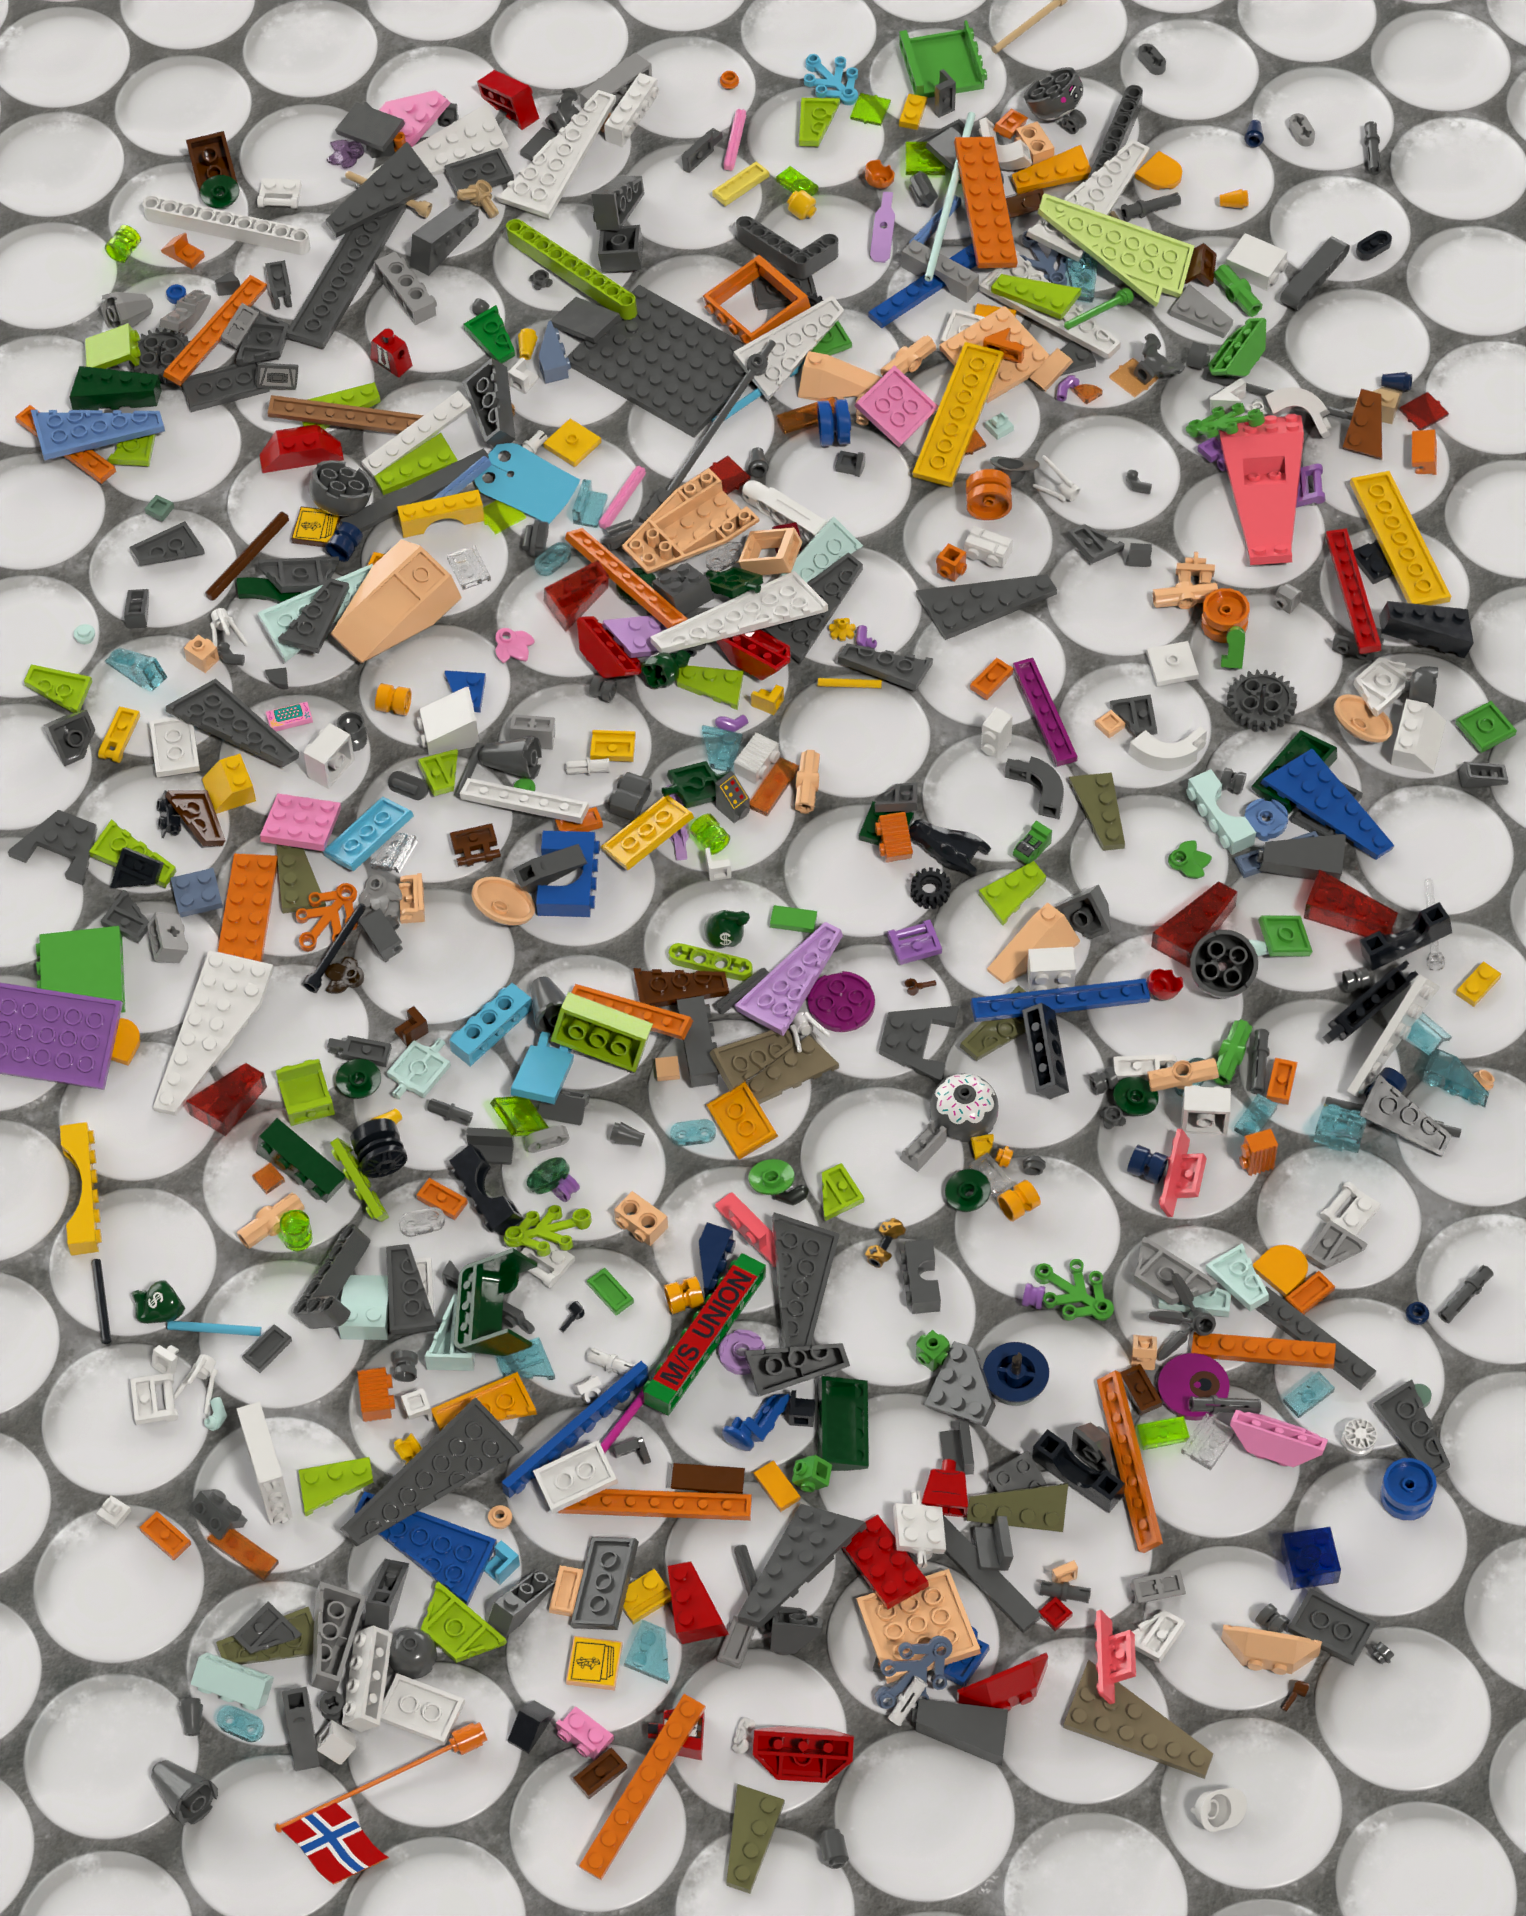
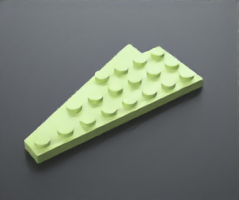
M1043 194L1037 214L1155 307L1158 305L1161 292L1177 298L1181 296L1194 245L1057 197Z

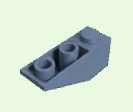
M548 321L539 353L540 371L545 384L569 378L568 370L571 369L569 358L564 357L566 354L563 342L559 343L560 335L558 328L553 327L552 321Z

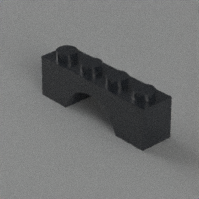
M1438 902L1420 911L1416 920L1401 932L1384 934L1381 931H1377L1359 940L1362 956L1371 970L1374 971L1451 934V921L1441 903Z
M470 1144L449 1160L453 1166L452 1173L459 1181L463 1182L464 1186L462 1188L470 1198H473L475 1201L473 1204L474 1208L480 1215L483 1214L486 1219L484 1224L492 1233L495 1231L503 1236L509 1227L516 1226L523 1220L522 1215L511 1200L505 1196L490 1198L486 1194L485 1178L491 1166L478 1148Z
M1047 1429L1034 1444L1032 1453L1034 1461L1068 1483L1108 1513L1124 1496L1125 1483L1107 1470L1097 1471L1082 1463L1072 1453L1067 1442Z

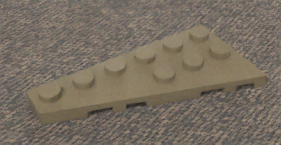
M1088 1659L1063 1728L1205 1779L1213 1753L1119 1682L1114 1683L1115 1703L1110 1705L1097 1692L1098 1672L1096 1665Z

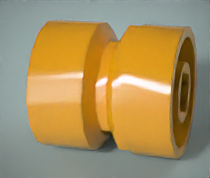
M381 683L376 693L375 709L387 713L393 710L394 714L406 716L411 705V689L400 686L395 689L393 685Z
M1023 1180L1015 1185L1013 1191L1009 1189L997 1196L1000 1209L1012 1222L1023 1216L1025 1211L1029 1212L1041 1205L1038 1192L1028 1180Z
M696 1276L684 1279L682 1284L674 1282L664 1285L666 1300L672 1315L685 1311L687 1306L693 1309L704 1305L702 1291Z

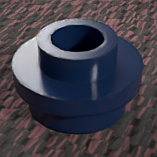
M1414 1302L1407 1307L1405 1315L1410 1323L1422 1325L1429 1318V1310L1425 1304ZM1414 1313H1419L1421 1316H1415Z

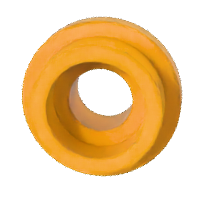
M1005 1145L1003 1149H998L995 1161L998 1162L997 1167H1008L1013 1155V1150L1009 1149V1146Z

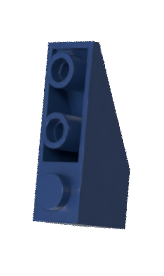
M708 1222L699 1239V1255L705 1299L711 1292L716 1290V1285L719 1281L717 1278L720 1272L724 1273L728 1260L726 1258L728 1253L732 1254L736 1245V1241L733 1240V1230Z

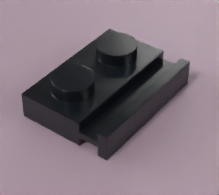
M1374 540L1372 544L1368 543L1353 550L1358 566L1372 584L1393 575L1377 540Z

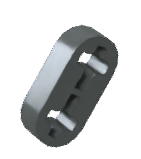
M1142 44L1139 47L1138 58L1148 71L1154 75L1163 74L1166 70V60L1152 44Z

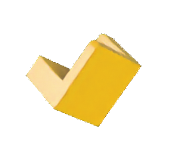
M777 684L771 692L760 689L759 692L753 691L751 694V706L775 715L784 701V687Z

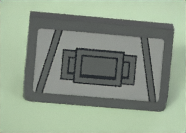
M258 363L255 374L256 387L296 389L299 366L296 364Z

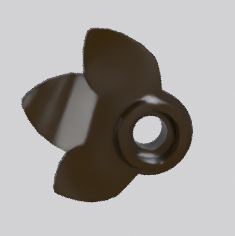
M344 957L341 964H330L325 971V975L331 980L326 988L328 993H342L348 987H359L364 981V972L358 967V962L353 957Z

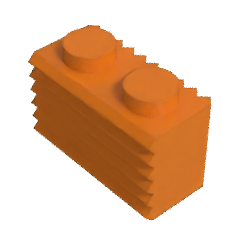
M900 812L879 816L878 822L875 823L877 836L881 835L882 843L879 844L881 857L885 856L886 862L911 859L913 850L906 813Z
M1267 1129L1244 1136V1143L1241 1145L1242 1156L1239 1157L1242 1169H1246L1250 1176L1252 1174H1260L1261 1171L1273 1170L1278 1143L1272 1130Z
M386 1367L357 1371L363 1421L392 1418L391 1410L395 1409L394 1395H389V1389L393 1388L392 1375L387 1374Z

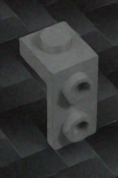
M1376 628L1382 649L1384 639L1381 638V629ZM1338 634L1334 636L1332 650L1364 660H1374L1376 652L1359 653L1356 639Z

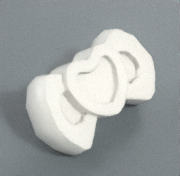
M744 1718L738 1724L734 1738L735 1744L732 1747L734 1752L738 1754H744L750 1748L749 1743L753 1740L751 1738V1731L756 1725L752 1719Z

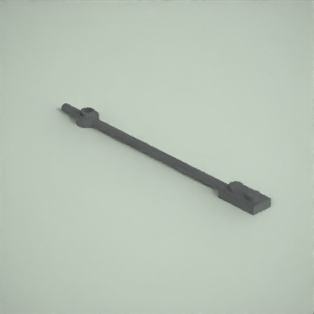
M769 340L760 354H753L748 358V372L667 490L662 487L658 489L639 517V522L644 523L680 486L753 377L766 372L768 365L766 358L775 347V341Z

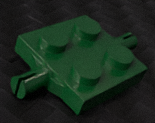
M732 567L722 572H716L711 569L706 572V577L710 578L709 583L712 592L727 596L730 599L736 598L747 591L759 593L761 591L760 585L764 583L763 575L737 567Z
M707 761L668 770L667 777L672 786L663 787L661 791L664 797L676 794L685 808L716 801L715 783L729 772L716 774L710 768Z

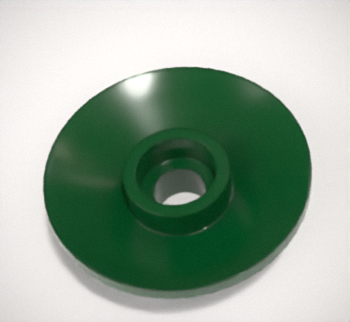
M216 175L208 178L202 184L200 196L202 201L209 207L225 208L237 200L239 186L229 176Z
M366 1059L350 1060L344 1063L336 1074V1085L339 1091L353 1099H361L372 1095L381 1083L379 1068L376 1064Z
M1132 1076L1120 1080L1113 1092L1116 1105L1123 1112L1133 1116H1144L1155 1110L1159 1101L1158 1091L1151 1092L1149 1081L1141 1077Z
M964 1169L955 1173L948 1180L945 1187V1196L948 1203L954 1209L961 1212H971L981 1208L988 1201L991 1194V1185L988 1178L982 1172L975 1169ZM967 1192H973L972 1195L966 1196Z

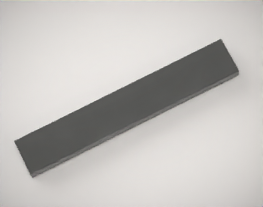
M943 1515L946 1551L944 1553L1024 1633L1041 1619V1614L998 1570H980L976 1548Z

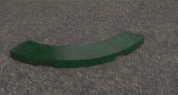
M237 578L239 599H269L279 604L302 594L301 592L281 593L269 579Z

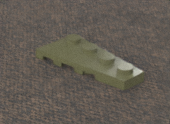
M1112 772L1070 776L1068 782L1071 788L1073 787L1076 798L1081 803L1087 820L1089 819L1102 850L1125 849Z
M276 844L283 914L296 912L300 908L307 910L326 907L325 901L318 907H312L308 902L309 895L312 892L321 893V890L304 849ZM313 897L311 900L313 902H317L319 899L317 897Z
M1018 985L1010 994L1026 991ZM1024 1018L982 1021L961 1042L960 1048L974 1060L978 1061L1026 1032Z
M1068 1483L970 1495L967 1521L994 1524L997 1516H1007L1008 1526L1063 1532Z
M309 1607L284 1616L302 1634L298 1639L250 1655L233 1636L216 1642L221 1658L243 1665L313 1655L314 1620Z
M737 1784L727 1886L751 1894L784 1807V1799Z

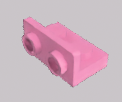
M576 1706L563 1721L559 1719L556 1722L558 1737L565 1743L570 1741L576 1746V1750L585 1758L589 1756L594 1761L614 1740L612 1733Z

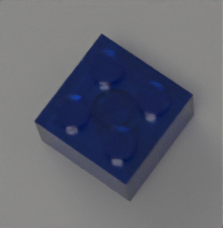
M1331 1527L1282 1534L1280 1548L1291 1590L1339 1583L1341 1568Z

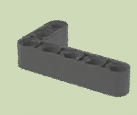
M741 216L736 220V238L739 242L797 279L808 278L838 258V237L834 234H825L805 248L799 249L749 216Z
M354 1224L347 1226L340 1234L293 1310V1314L310 1329L339 1327L350 1316V1310L337 1299V1296L371 1241Z

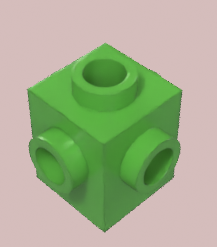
M931 1330L927 1335L923 1334L916 1342V1358L932 1372L943 1365L950 1350L949 1341L944 1335H938L934 1330Z
M817 1455L797 1460L793 1468L792 1483L799 1486L805 1492H814L815 1490L828 1487L832 1464Z

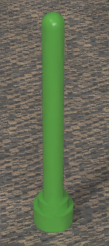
M1128 288L1119 290L1114 298L1065 322L1064 328L1069 330L1118 304L1125 306L1131 303L1134 299L1132 291Z

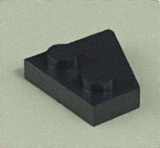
M124 847L122 848L110 887L119 888L157 884L164 863Z

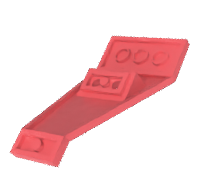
M1288 414L1283 417L1269 415L1265 417V422L1257 427L1249 426L1248 422L1237 423L1239 431L1235 434H1227L1225 431L1219 430L1221 449L1249 553L1250 565L1291 563L1304 443L1302 416H1297L1296 414Z

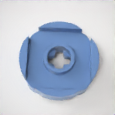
M1257 799L1246 808L1244 816L1255 830L1256 837L1261 841L1276 838L1287 828V810L1276 800L1264 801V799ZM1262 816L1265 818L1270 817V821H1263Z

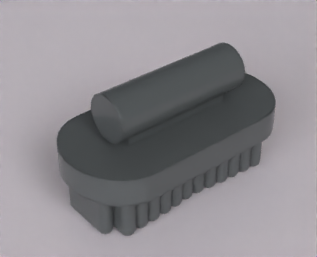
M919 171L916 175L914 174L910 177L912 184L909 185V190L919 207L924 204L931 206L938 198V195L928 176L924 172Z
M630 519L606 528L608 535L602 538L603 544L606 545L609 551L621 548L640 526H633Z
M535 520L534 526L526 525L522 549L525 551L530 550L531 557L545 555L549 532L548 522Z
M402 771L393 772L388 779V786L393 792L414 800L425 798L430 789L425 780Z

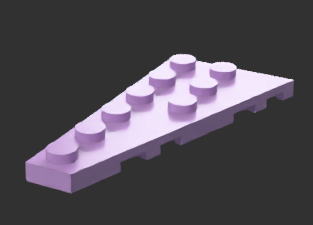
M824 922L735 1004L737 1012L784 1036L843 937L841 929Z

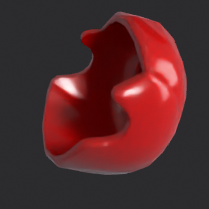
M1155 969L1147 978V986L1151 994L1156 998L1170 1000L1183 988V978L1175 977L1171 969Z

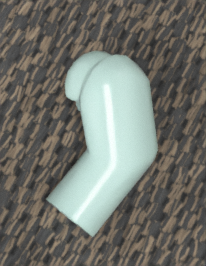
M220 1397L210 1400L213 1414L204 1421L205 1426L211 1431L219 1429L227 1418Z

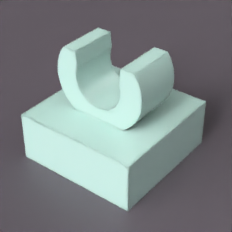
M1003 412L985 422V428L997 440L1014 431V425Z

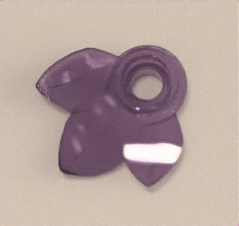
M336 140L330 142L335 152L327 158V162L332 165H342L344 169L350 168L357 163V159L364 155V147L356 141Z

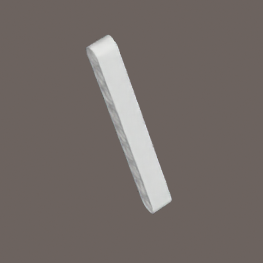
M152 195L145 197L142 202L146 220L153 223L299 255L308 253L311 248L308 231L304 228Z

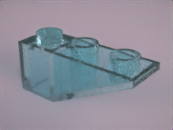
M118 648L105 660L106 664L141 688L153 691L168 678L158 660L151 656Z
M1436 1048L1425 1067L1423 1080L1431 1086L1442 1088L1451 1095L1460 1096L1469 1100L1474 1105H1480L1485 1108L1489 1097L1488 1091L1458 1057Z

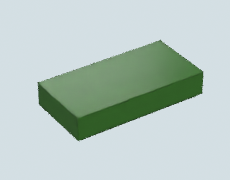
M774 905L770 928L814 933L817 911Z
M603 1268L587 1280V1285L615 1316L634 1303V1298L606 1268Z

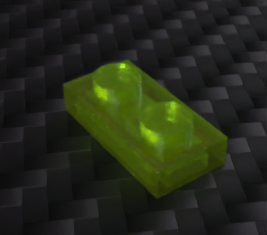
M791 166L776 176L777 182L792 193L804 190L813 196L818 192L817 184Z
M1184 1416L1137 1425L1143 1450L1189 1442L1190 1440Z

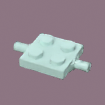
M438 1038L431 1047L421 1045L414 1040L387 1071V1076L399 1084L394 1092H392L395 1098L400 1099L406 1090L425 1098L451 1066L450 1061L438 1053L446 1044L444 1040Z

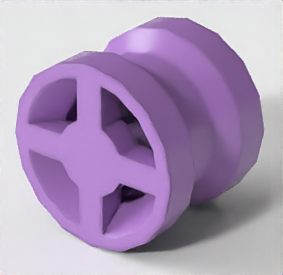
M563 1173L560 1176V1180L551 1185L552 1192L563 1202L569 1201L571 1194L576 1193L580 1189L577 1181L567 1173Z
M1027 1283L1022 1306L1033 1305L1036 1309L1041 1310L1046 1287H1033L1032 1284Z

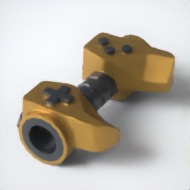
M891 1218L889 1222L881 1224L879 1231L883 1235L882 1241L879 1246H870L865 1253L868 1263L874 1267L881 1268L884 1262L890 1260L892 1254L887 1252L891 1241L905 1234L906 1228L901 1221L895 1218Z

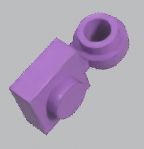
M1210 438L1198 445V452L1210 463L1217 460L1218 468L1221 471H1227L1221 443L1217 438Z

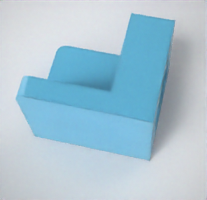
M502 1540L495 1546L496 1555L488 1562L484 1570L499 1585L520 1566L519 1555Z

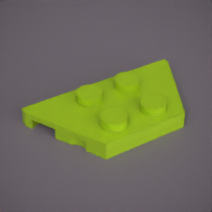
M439 1581L436 1583L432 1601L429 1603L428 1613L423 1620L421 1630L428 1633L436 1646L452 1660L458 1663L504 1646L507 1643L505 1637Z

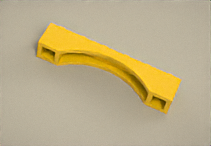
M87 1122L60 1125L61 1147L64 1156L75 1166L82 1179V1193L79 1205L66 1224L68 1248L71 1256L99 1252L98 1243H102L101 1229H97V1223H101L100 1211L96 1209L95 1204L99 1203L98 1189H94V1183H98L97 1170H93V1164L97 1163L96 1152L91 1147V1144H95L94 1130H89Z

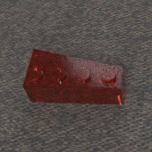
M1320 869L1308 897L1304 913V919L1362 937H1367L1377 931H1381L1384 934H1393L1398 912Z
M1218 881L1156 929L1152 935L1151 947L1189 968L1190 957L1194 947L1201 938L1220 928L1236 907L1238 891Z

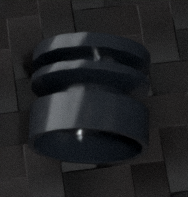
M379 1118L367 1121L359 1125L350 1136L361 1171L366 1177L378 1178L391 1175L401 1169L407 1161V1153L403 1143L400 1141L397 1126L391 1119Z

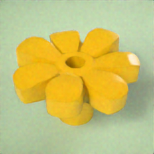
M837 618L834 620V624L829 625V631L833 640L839 637L840 641H846V637L848 639L854 637L853 631L856 630L855 624H850L849 618Z

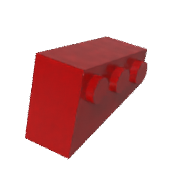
M493 70L477 81L482 98L496 110L502 109L507 113V119H514L518 122V128L521 130L540 119L532 96L533 91L529 85L496 70Z
M692 1562L667 1566L675 1630L681 1644L729 1635Z

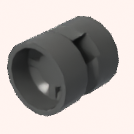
M352 711L342 714L337 720V727L351 735L353 752L359 751L365 747L368 740L364 718L361 714Z

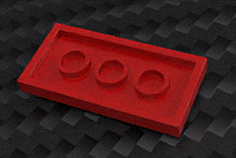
M879 1515L865 1521L867 1528L862 1533L858 1532L852 1537V1542L846 1548L842 1547L843 1551L887 1610L929 1587L928 1580L907 1552L897 1551L896 1538Z

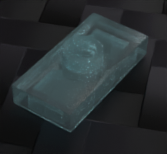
M1318 1371L1285 1396L1283 1403L1300 1418L1332 1394L1335 1387Z

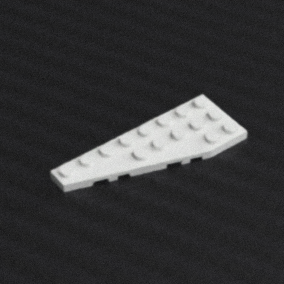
M209 950L153 1106L154 1111L174 1116L179 1113L192 1096V1092L197 1085L206 1078V1074L211 1067L217 1064L234 1042L236 1035L241 1029L246 1027L250 1017L260 1009L274 970L272 964Z

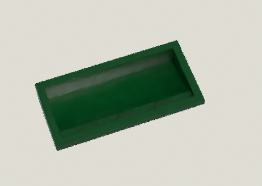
M1300 730L1251 786L1252 790L1265 801L1273 799L1280 802L1286 808L1289 815L1296 807V804L1286 797L1282 798L1279 796L1278 792L1270 786L1266 787L1261 784L1262 779L1310 749H1313L1330 768L1337 759V747Z
M821 1376L817 1384L818 1457L832 1464L831 1471L868 1469L867 1380Z

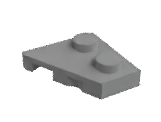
M1329 1220L1305 1254V1257L1325 1270L1364 1251L1368 1244Z

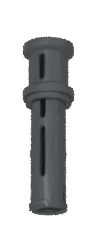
M1178 192L1149 201L1138 200L1134 204L1121 205V215L1125 222H1129L1132 218L1139 216L1143 218L1146 217L1147 213L1180 205L1181 197L1178 195Z

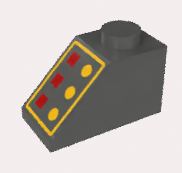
M730 771L715 783L716 808L733 823H736L739 819H743L748 815L750 811V798L735 774Z

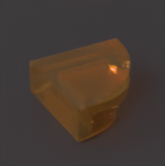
M1090 384L1074 387V393L1085 404L1100 397L1103 392L1099 387Z

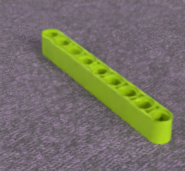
M512 219L507 222L508 241L512 246L607 309L619 313L621 318L630 320L637 316L636 298L631 292L523 221Z

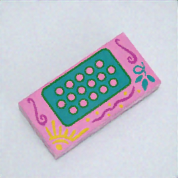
M308 702L266 712L269 726L275 731L313 723Z

